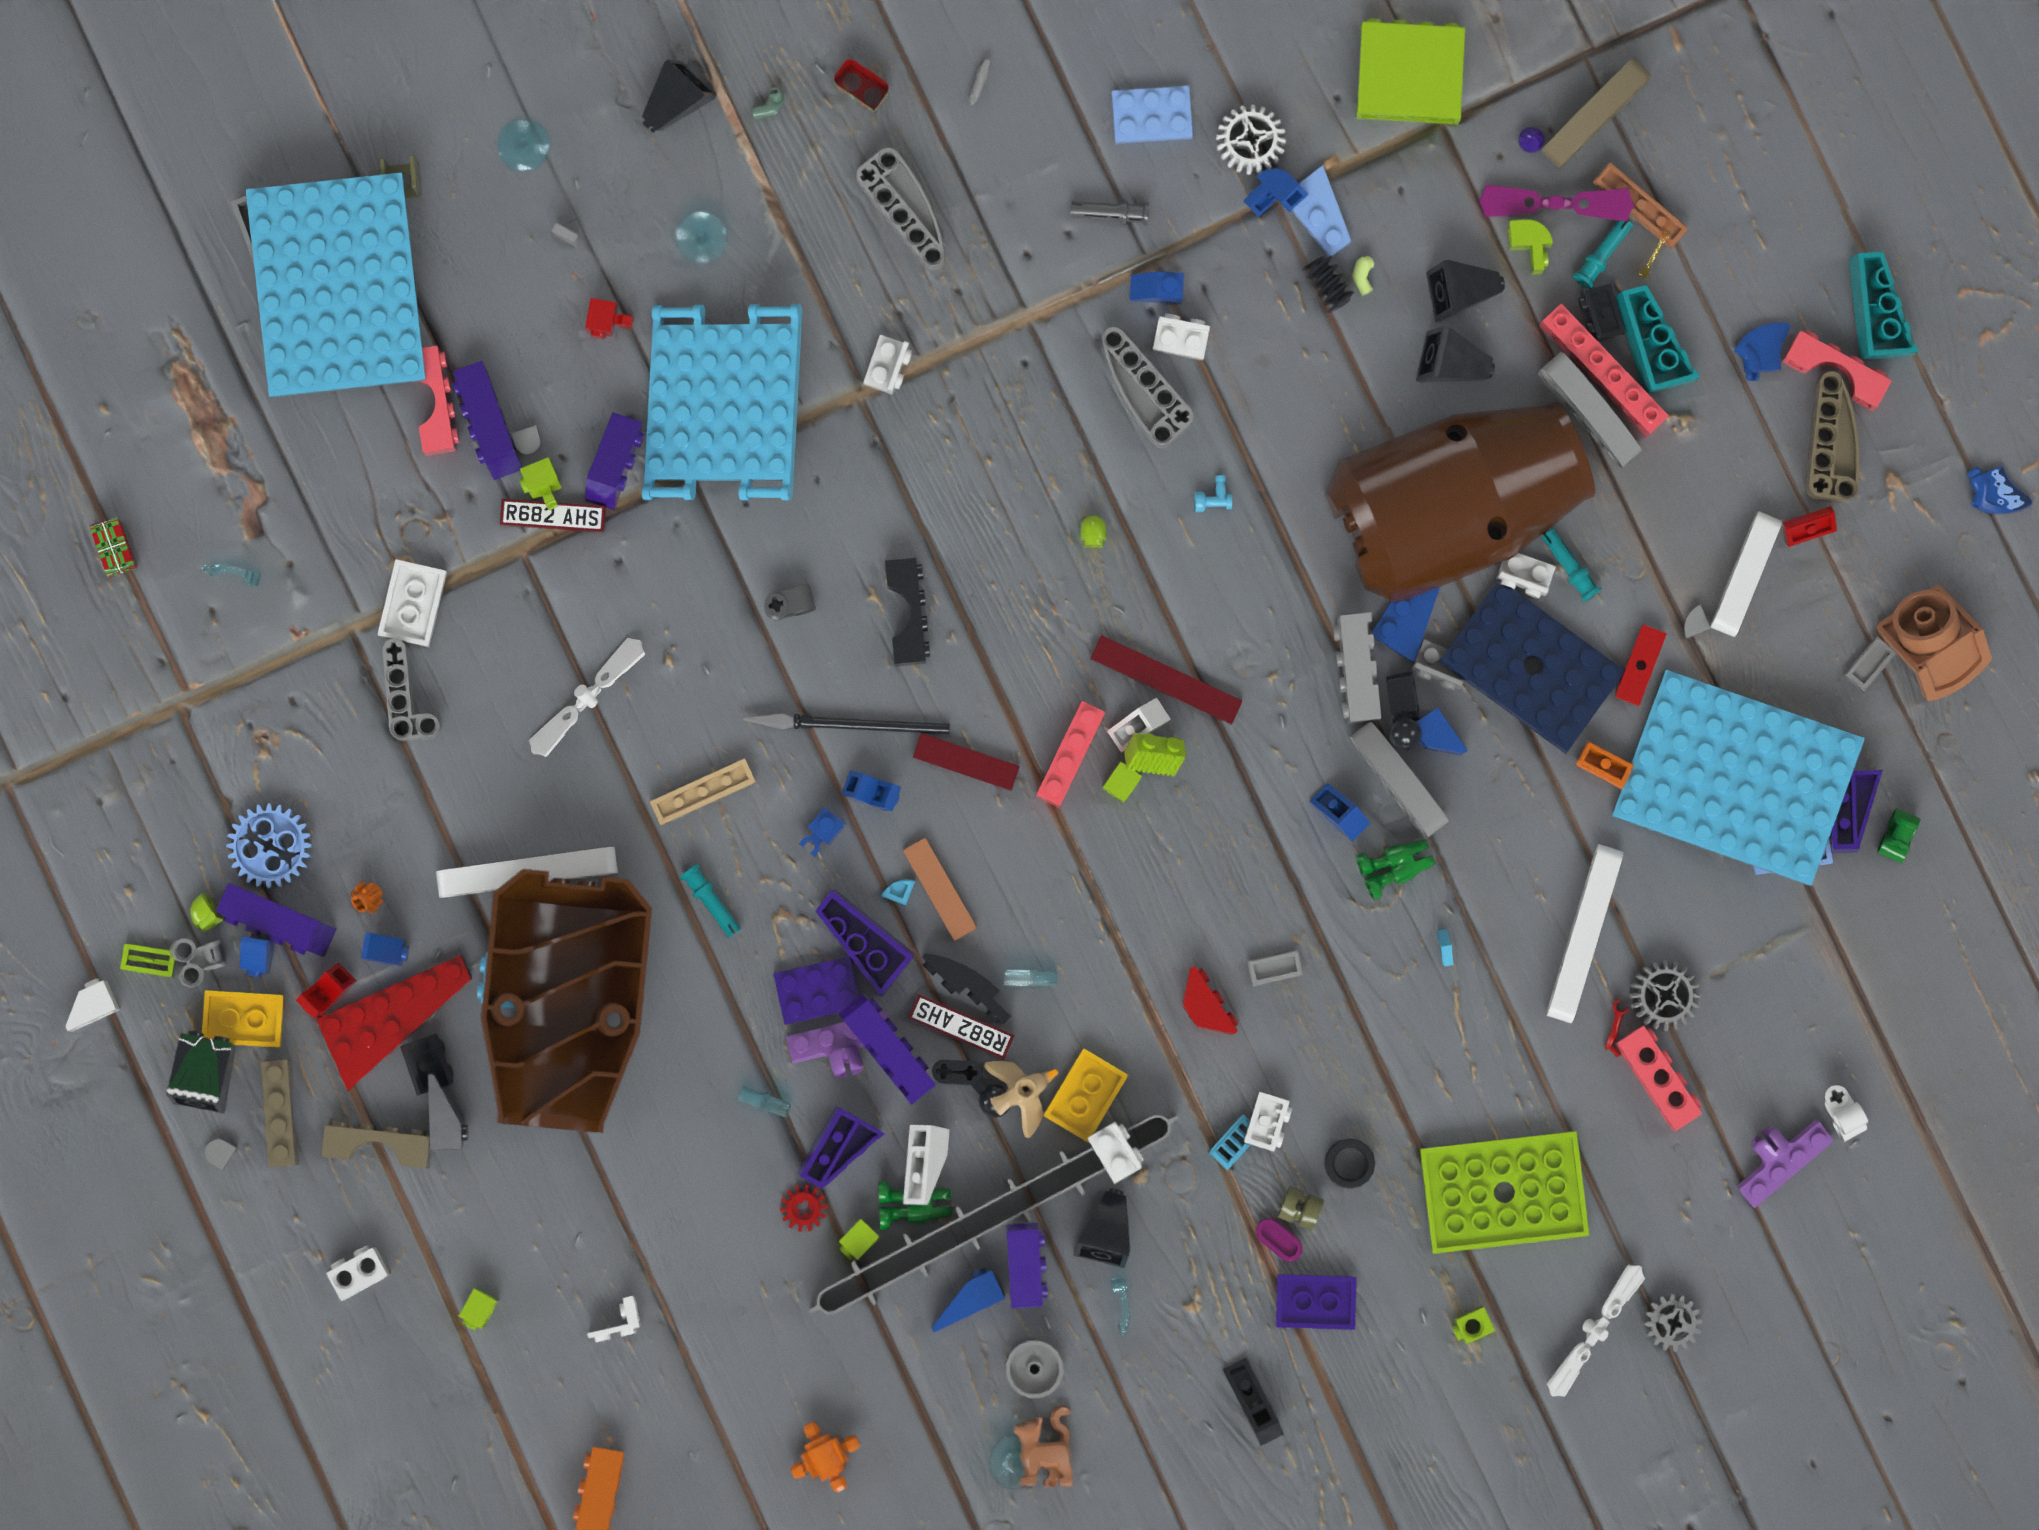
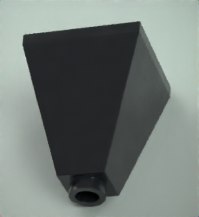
M667 59L662 66L642 114V117L645 119L642 123L653 133L655 131H662L716 98V95L681 61Z
M1444 260L1426 272L1435 322H1441L1502 293L1505 289L1504 278L1499 276V272L1451 260Z
M1442 326L1426 332L1416 381H1481L1493 376L1495 364L1492 363V357L1450 327Z
M1110 1188L1108 1191H1105L1082 1231L1073 1256L1125 1268L1130 1254L1127 1199L1123 1191Z

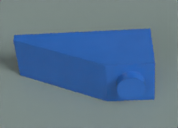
M365 932L361 958L376 963L402 966L403 961L407 962L409 946H405L406 940Z
M984 1267L971 1274L973 1279L967 1281L931 1327L933 1333L1005 1299L992 1270L987 1272Z

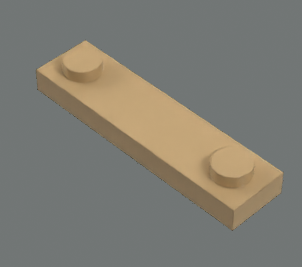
M744 758L650 801L662 826L756 783Z

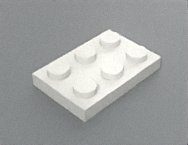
M395 559L377 635L430 647L447 571Z

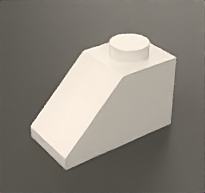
M1155 698L1136 709L1107 732L1122 753L1128 746V742L1130 743L1134 733L1151 734L1171 719L1159 700Z
M99 978L84 984L85 989L78 992L65 1026L67 1031L73 1032L120 1010L108 981H99Z

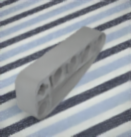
M884 148L858 168L856 173L857 184L927 270L937 271L944 265L945 256L941 234L929 201L919 182L899 153L893 148ZM886 156H891L896 162L891 167H885L881 163L882 159ZM863 174L872 175L873 181H863ZM882 192H887L892 198L889 202L882 203L878 201V195ZM898 212H904L908 218L905 222L898 223L893 219L894 215ZM914 232H921L924 235V239L919 243H914L910 240V235ZM929 252H937L940 255V259L935 263L927 261L926 255Z
M1110 327L1106 329L1102 336V348L1109 373L1121 400L1149 441L1157 448L1168 447L1191 427L1194 418L1191 408L1120 328ZM1110 335H1117L1121 342L1117 346H1110L1106 338ZM1127 354H1133L1137 357L1138 362L1133 366H1129L1124 363L1123 358ZM1148 373L1154 377L1155 382L1151 385H1144L1140 377ZM1161 393H1167L1171 396L1172 401L1167 405L1159 403L1157 396ZM1178 413V414L1181 415V416L1184 415V414H1186V415H1187V417H1186V421H1187V422H1186V423H1184L1183 421H1180L1179 423L1176 422V419H1177V415H1176V414ZM1159 429H1164L1168 432L1169 438L1165 441H1159L1155 437V432Z
M1558 353L1540 369L1538 375L1543 383L1619 467L1623 468L1642 451L1619 417L1564 353Z
M1371 721L1349 736L1356 749L1424 839H1427L1449 822L1444 812L1419 779Z

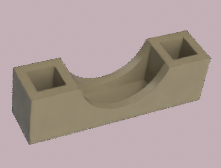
M292 1060L261 1062L269 1167L299 1165L298 1139L295 1133L292 1112V1091L294 1087Z
M332 1121V1126L325 1125L321 1157L351 1159L359 1147L366 1143L377 1141L386 1144L395 1152L399 1165L429 1168L431 1154L430 1137L426 1136L427 1131L411 1129L410 1134L400 1133V1128L385 1126L384 1131L374 1130V1125L359 1123L358 1128H349L348 1122Z

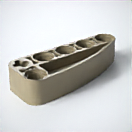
M1633 57L1566 123L1541 151L1560 169L1643 89L1652 75Z
M1830 371L1823 374L1816 383L1805 492L1813 500L1846 503L1856 496L1859 487L1858 431L1852 403L1844 381L1837 372ZM1825 379L1834 381V391H1829L1824 387ZM1823 404H1827L1832 408V416H1825L1821 412ZM1819 430H1826L1829 433L1830 440L1828 442L1819 439ZM1817 455L1826 458V467L1822 468L1816 464L1815 458ZM1818 481L1821 482L1820 486H1824V489L1820 492H1817V488H1813V485ZM1840 484L1849 486V496L1840 494Z

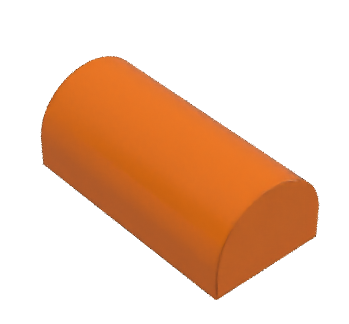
M1587 741L1575 763L1576 766L1620 789L1624 787L1634 767L1628 761L1590 741Z

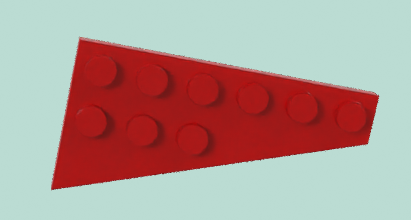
M461 955L316 1019L347 1091H350L364 1076L369 1074L375 1066L391 1054L419 1026L472 980Z

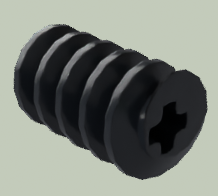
M1332 255L1322 256L1302 269L1303 271L1311 269L1306 277L1308 280L1316 278L1312 284L1313 288L1322 287L1318 292V296H1327L1323 304L1325 306L1333 304L1328 311L1329 313L1347 304L1355 293L1354 290L1345 291L1349 284L1348 281L1339 282L1344 275L1343 273L1334 274L1338 265L1328 264L1332 259Z

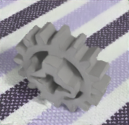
M1669 1294L1668 1301L1660 1296L1659 1305L1655 1303L1650 1304L1654 1309L1653 1312H1645V1315L1650 1317V1321L1644 1322V1326L1651 1328L1646 1335L1655 1336L1652 1342L1654 1345L1662 1342L1663 1350H1667L1669 1345H1671L1673 1352H1677L1678 1345L1683 1349H1687V1341L1696 1342L1693 1334H1701L1696 1325L1701 1324L1702 1320L1695 1317L1700 1311L1698 1309H1691L1694 1303L1692 1301H1688L1685 1304L1684 1296L1680 1295L1677 1301L1674 1294ZM1673 1305L1670 1312L1665 1314L1659 1313L1663 1308ZM1684 1310L1689 1316L1690 1324L1686 1323L1683 1317ZM1676 1316L1675 1321L1679 1322V1325L1670 1330L1671 1325L1667 1323V1320L1673 1319ZM1656 1322L1661 1324L1663 1329V1336L1659 1334L1656 1327ZM1682 1331L1687 1333L1681 1339L1673 1341L1676 1334Z

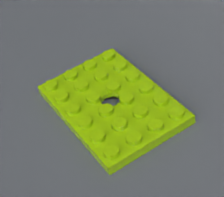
M1577 1131L1420 1149L1432 1254L1589 1236ZM1501 1182H1507L1514 1188V1197L1507 1203L1499 1202L1494 1196V1189Z

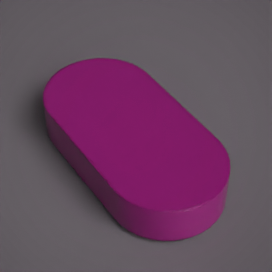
M1266 1218L1258 1223L1256 1227L1257 1238L1279 1258L1292 1262L1301 1256L1303 1250L1301 1241L1278 1221Z

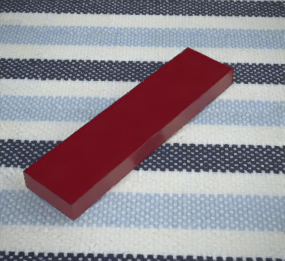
M923 733L920 735L913 755L914 759L1009 791L1013 789L1020 766Z

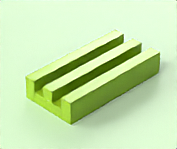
M124 943L121 970L174 977L176 962L171 957L170 950ZM129 950L170 956V959L166 961L129 955ZM131 960L168 966V971L127 965V962Z

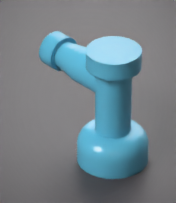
M1215 476L1216 496L1206 497L1204 492L1195 491V512H1203L1206 507H1226V509H1232V494H1226V476Z

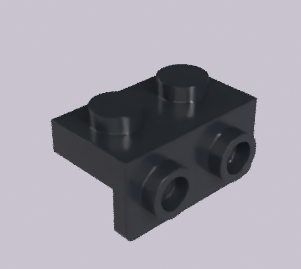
M1611 283L1592 289L1586 288L1581 291V297H1578L1581 311L1587 314L1588 322L1585 323L1586 329L1598 342L1626 333Z
M432 1034L426 1038L400 1046L417 1096L429 1092L428 1073L431 1066H437L447 1086L453 1083V1069L446 1061L444 1055L445 1046L437 1034Z

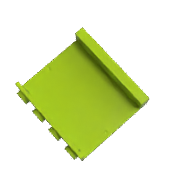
M1370 18L1367 22H1362L1360 27L1361 48L1356 119L1459 124L1462 105L1465 27H1459L1457 23L1433 26L1434 23L1428 21L1418 22V25L1408 24V21L1393 20L1392 23H1382L1381 19Z

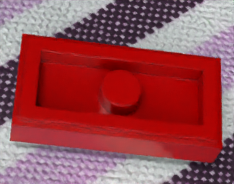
M1831 506L1782 522L1785 543L1788 547L1837 531L1835 512Z

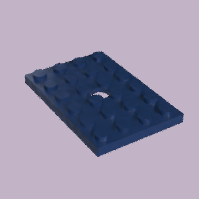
M1499 579L1439 662L1566 754L1623 676L1624 669L1509 586L1501 585L1502 580ZM1534 656L1540 659L1543 665L1541 673L1535 675L1528 674L1524 670L1523 662L1525 658Z

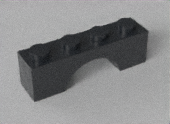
M916 558L886 560L887 588L900 594L907 601L911 612L907 627L899 635L892 638L894 665L897 667L926 664L925 657H930L929 641L924 642L923 631H928L927 616L921 615V606L926 605L925 592L924 590H919L918 580H923L922 564H917Z

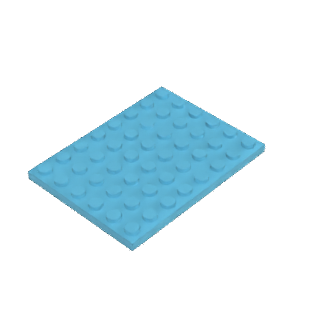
M403 173L246 189L269 397L426 380Z
M1665 670L1631 763L1634 767L1621 790L1612 816L1812 887L1865 738Z

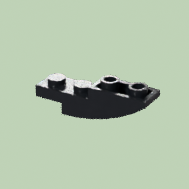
M927 953L922 956L926 961L923 967L933 976L938 973L944 979L941 985L950 994L956 991L960 995L967 988L970 991L967 996L977 1006L982 1003L988 1009L985 1014L995 1024L1000 1021L1004 1025L1011 1018L993 999L1000 990L981 974L949 958Z

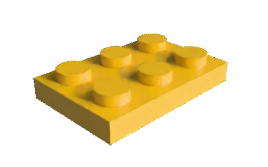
M205 990L202 1034H204V1038L214 1039V1036L226 1037L230 1039L229 1042L233 1043V1045L281 1048L285 995Z
M1083 1048L1043 1116L1088 1143L1089 1140L1087 1138L1096 1131L1127 1079L1128 1074Z

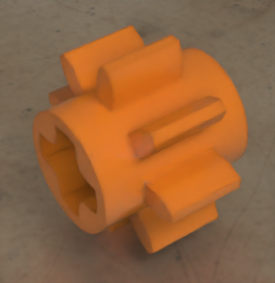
M361 881L350 893L353 896L351 898L353 907L361 913L368 910L370 914H373L384 902L381 899L383 897L381 888L373 882L366 885L364 881Z

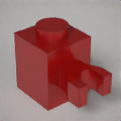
M590 298L585 329L588 333H591L590 337L605 339L606 336H613L614 326L632 329L633 316L617 314L618 305L616 302Z

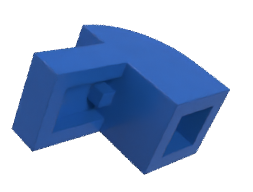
M1269 169L1256 176L1262 184L1253 189L1244 202L1259 217L1276 200L1290 212L1308 194L1288 172L1281 169Z
M850 770L841 795L880 810L893 811L894 806L899 800L901 787Z

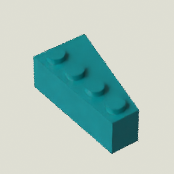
M1884 252L1858 253L1849 258L1859 358L1863 361L1907 358L1918 353L1916 343H1913L1910 334L1908 321L1906 322L1901 309L1900 297H1897L1894 281Z
M1647 285L1619 293L1615 298L1641 387L1650 395L1690 384L1699 379L1700 375L1696 369H1693L1688 360L1687 353L1684 349L1682 350L1676 340V334L1662 316L1663 312Z

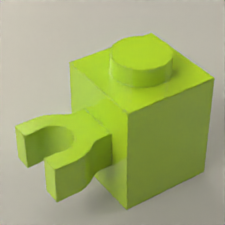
M547 457L520 468L523 477L519 479L524 493L529 492L533 500L542 496L548 510L558 507L552 492L561 489L562 486L550 458Z

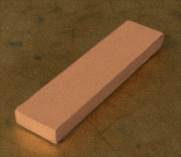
M1611 162L1593 181V184L1600 190L1629 189L1634 203L1630 215L1670 249L1688 231L1689 228Z
M926 838L904 849L903 852L953 940L956 941L977 929Z

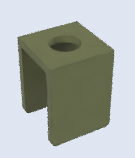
M409 155L410 164L389 166L384 158H380L381 175L402 172L411 178L410 186L405 188V198L422 196L419 163L414 155Z

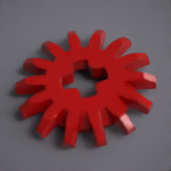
M799 1185L795 1186V1194L790 1190L786 1192L790 1196L789 1200L784 1198L781 1200L787 1206L786 1208H780V1212L787 1211L788 1214L782 1219L783 1221L791 1219L792 1222L789 1225L791 1229L795 1224H798L799 1232H802L803 1225H807L808 1231H812L811 1223L814 1222L819 1227L821 1224L817 1220L818 1216L824 1219L826 1217L825 1214L820 1213V1210L826 1209L827 1205H820L819 1202L825 1197L824 1195L818 1198L815 1196L818 1191L817 1188L810 1193L808 1192L809 1185H805L804 1191H800ZM803 1201L809 1202L808 1207L811 1208V1212H805L801 1216L796 1205L797 1203L802 1204Z

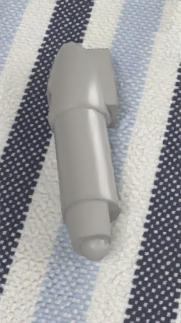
M985 59L977 70L969 96L971 105L977 103L985 81L988 78L990 71L989 59Z

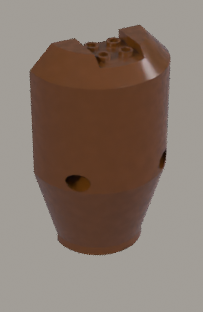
M1555 401L1543 406L1453 414L1344 458L1338 462L1325 497L1334 518L1344 515L1345 518L1342 520L1347 533L1352 532L1355 542H1353V547L1359 557L1355 567L1364 589L1398 603L1514 557L1582 502L1594 497L1595 485L1580 438L1566 411ZM1448 436H1455L1459 441H1452ZM1494 530L1498 532L1500 539H1492L1488 531Z
M522 869L493 894L481 1022L498 1109L497 1123L603 1133L604 1122L640 1034L652 908L628 879L601 877L598 879L597 887H595V882L582 880H579L577 885L569 884V879L553 878L551 882H548L549 871ZM504 1002H511L515 1007V1012L510 1017H506L501 1013V1005ZM611 1012H616L620 1016V1023L616 1027H611L607 1023V1015Z

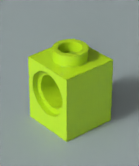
M1120 762L1102 789L1124 804L1142 776L1138 774L1137 770L1135 772L1133 770L1129 771L1126 764Z
M861 1218L839 1241L842 1244L840 1250L850 1260L853 1257L858 1260L880 1236Z
M474 1288L459 1314V1317L464 1319L462 1324L475 1331L477 1327L483 1329L499 1300L478 1288Z
M1482 1306L1453 1319L1456 1324L1452 1326L1453 1332L1457 1340H1463L1464 1344L1471 1343L1495 1332L1486 1309ZM1469 1319H1475L1479 1324L1477 1332L1469 1334L1465 1329V1324Z

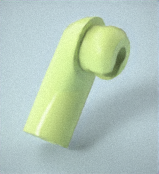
M1370 256L1360 257L1356 261L1352 272V278L1362 296L1373 291L1367 279L1369 270L1374 267V260Z

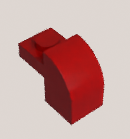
M338 962L325 971L317 982L301 993L295 1001L314 1019L319 1015L322 1016L332 1008L357 980Z

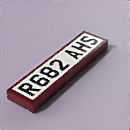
M502 499L500 525L604 533L606 506L557 503L558 507L548 510L545 502Z
M919 994L908 1019L1002 1059H1005L1015 1036Z

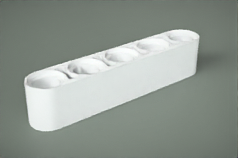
M1757 511L1710 628L1732 637L1737 635L1780 530L1782 520Z

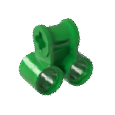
M1896 808L1888 823L1887 831L1880 842L1877 854L1902 864L1910 849L1911 840L1918 830L1921 818Z

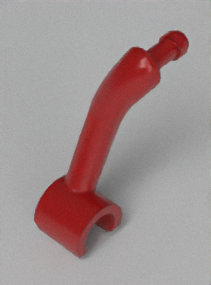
M1621 999L1615 1000L1612 1003L1611 1008L1615 1016L1605 1043V1050L1609 1049L1615 1057H1619L1621 1052L1614 1048L1612 1044L1617 1039L1622 1016L1628 1011V1006L1622 1012L1616 1009V1004Z

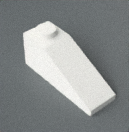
M910 1125L903 1204L928 1205L947 1158L950 1129L932 1125Z

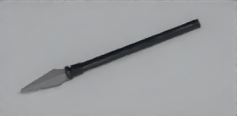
M785 712L742 718L744 721L782 730L792 727L794 729L814 727L949 734L950 724L821 718L808 715L800 717L799 714L791 715Z

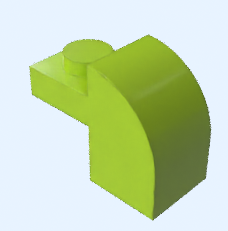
M1510 220L1507 225L1509 251L1530 250L1531 275L1542 274L1544 267H1548V253L1543 251V249L1551 248L1553 244L1550 232L1544 225L1534 220Z

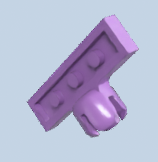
M888 1011L879 1013L884 1020L889 1017ZM845 1022L786 1037L792 1064L825 1056L830 1059L833 1074L838 1078L847 1077L845 1064L850 1065L852 1076L860 1073L863 1069L860 1048L864 1045Z
M1815 1119L1789 1141L1786 1140L1779 1129L1772 1126L1761 1131L1768 1142L1765 1139L1761 1140L1758 1134L1754 1137L1752 1147L1762 1159V1164L1736 1186L1753 1208H1756L1834 1141L1818 1120Z

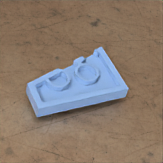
M1322 165L1299 183L1308 195L1292 212L1325 253L1333 257L1351 243V239Z

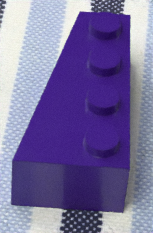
M483 361L454 370L453 373L456 380L452 381L456 396H462L464 403L459 405L464 418H469L472 424L467 428L472 441L477 440L480 448L475 449L480 464L486 463L494 480L520 471V468H522L521 462L514 450L513 440L505 426V418L500 406H498V399Z
M228 883L216 910L217 913L224 915L223 921L235 926L241 922L247 925L246 931L260 936L261 931L269 934L267 940L281 946L284 941L292 944L290 950L302 955L309 951L325 957L337 929Z
M862 994L842 1010L839 1015L912 1105L936 1085L925 1072L929 1067L920 1056L916 1059L913 1057L910 1051L914 1048L905 1037L899 1039L894 1032L898 1028L889 1017L884 1020L880 1016L879 1012L882 1009L873 997L868 1001Z

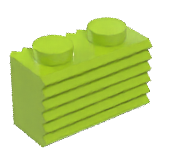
M1134 733L1124 751L1126 767L1129 771L1133 770L1135 772L1137 770L1138 772L1157 773L1163 776L1166 774L1167 776L1171 775L1174 777L1186 758L1184 740L1176 737L1154 736L1149 733Z

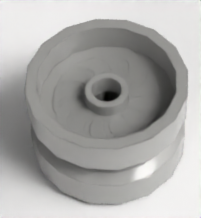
M1040 1339L1026 1340L1017 1344L1009 1353L1006 1361V1377L1010 1386L1018 1394L1027 1398H1042L1051 1394L1060 1385L1063 1377V1361L1059 1352L1050 1343ZM1032 1364H1037L1040 1367L1037 1374L1030 1372L1029 1368Z

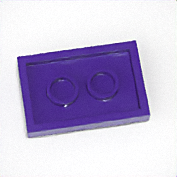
M850 957L773 974L784 1025L840 1013L859 998Z
M1277 1274L1276 1327L1355 1330L1357 1277Z

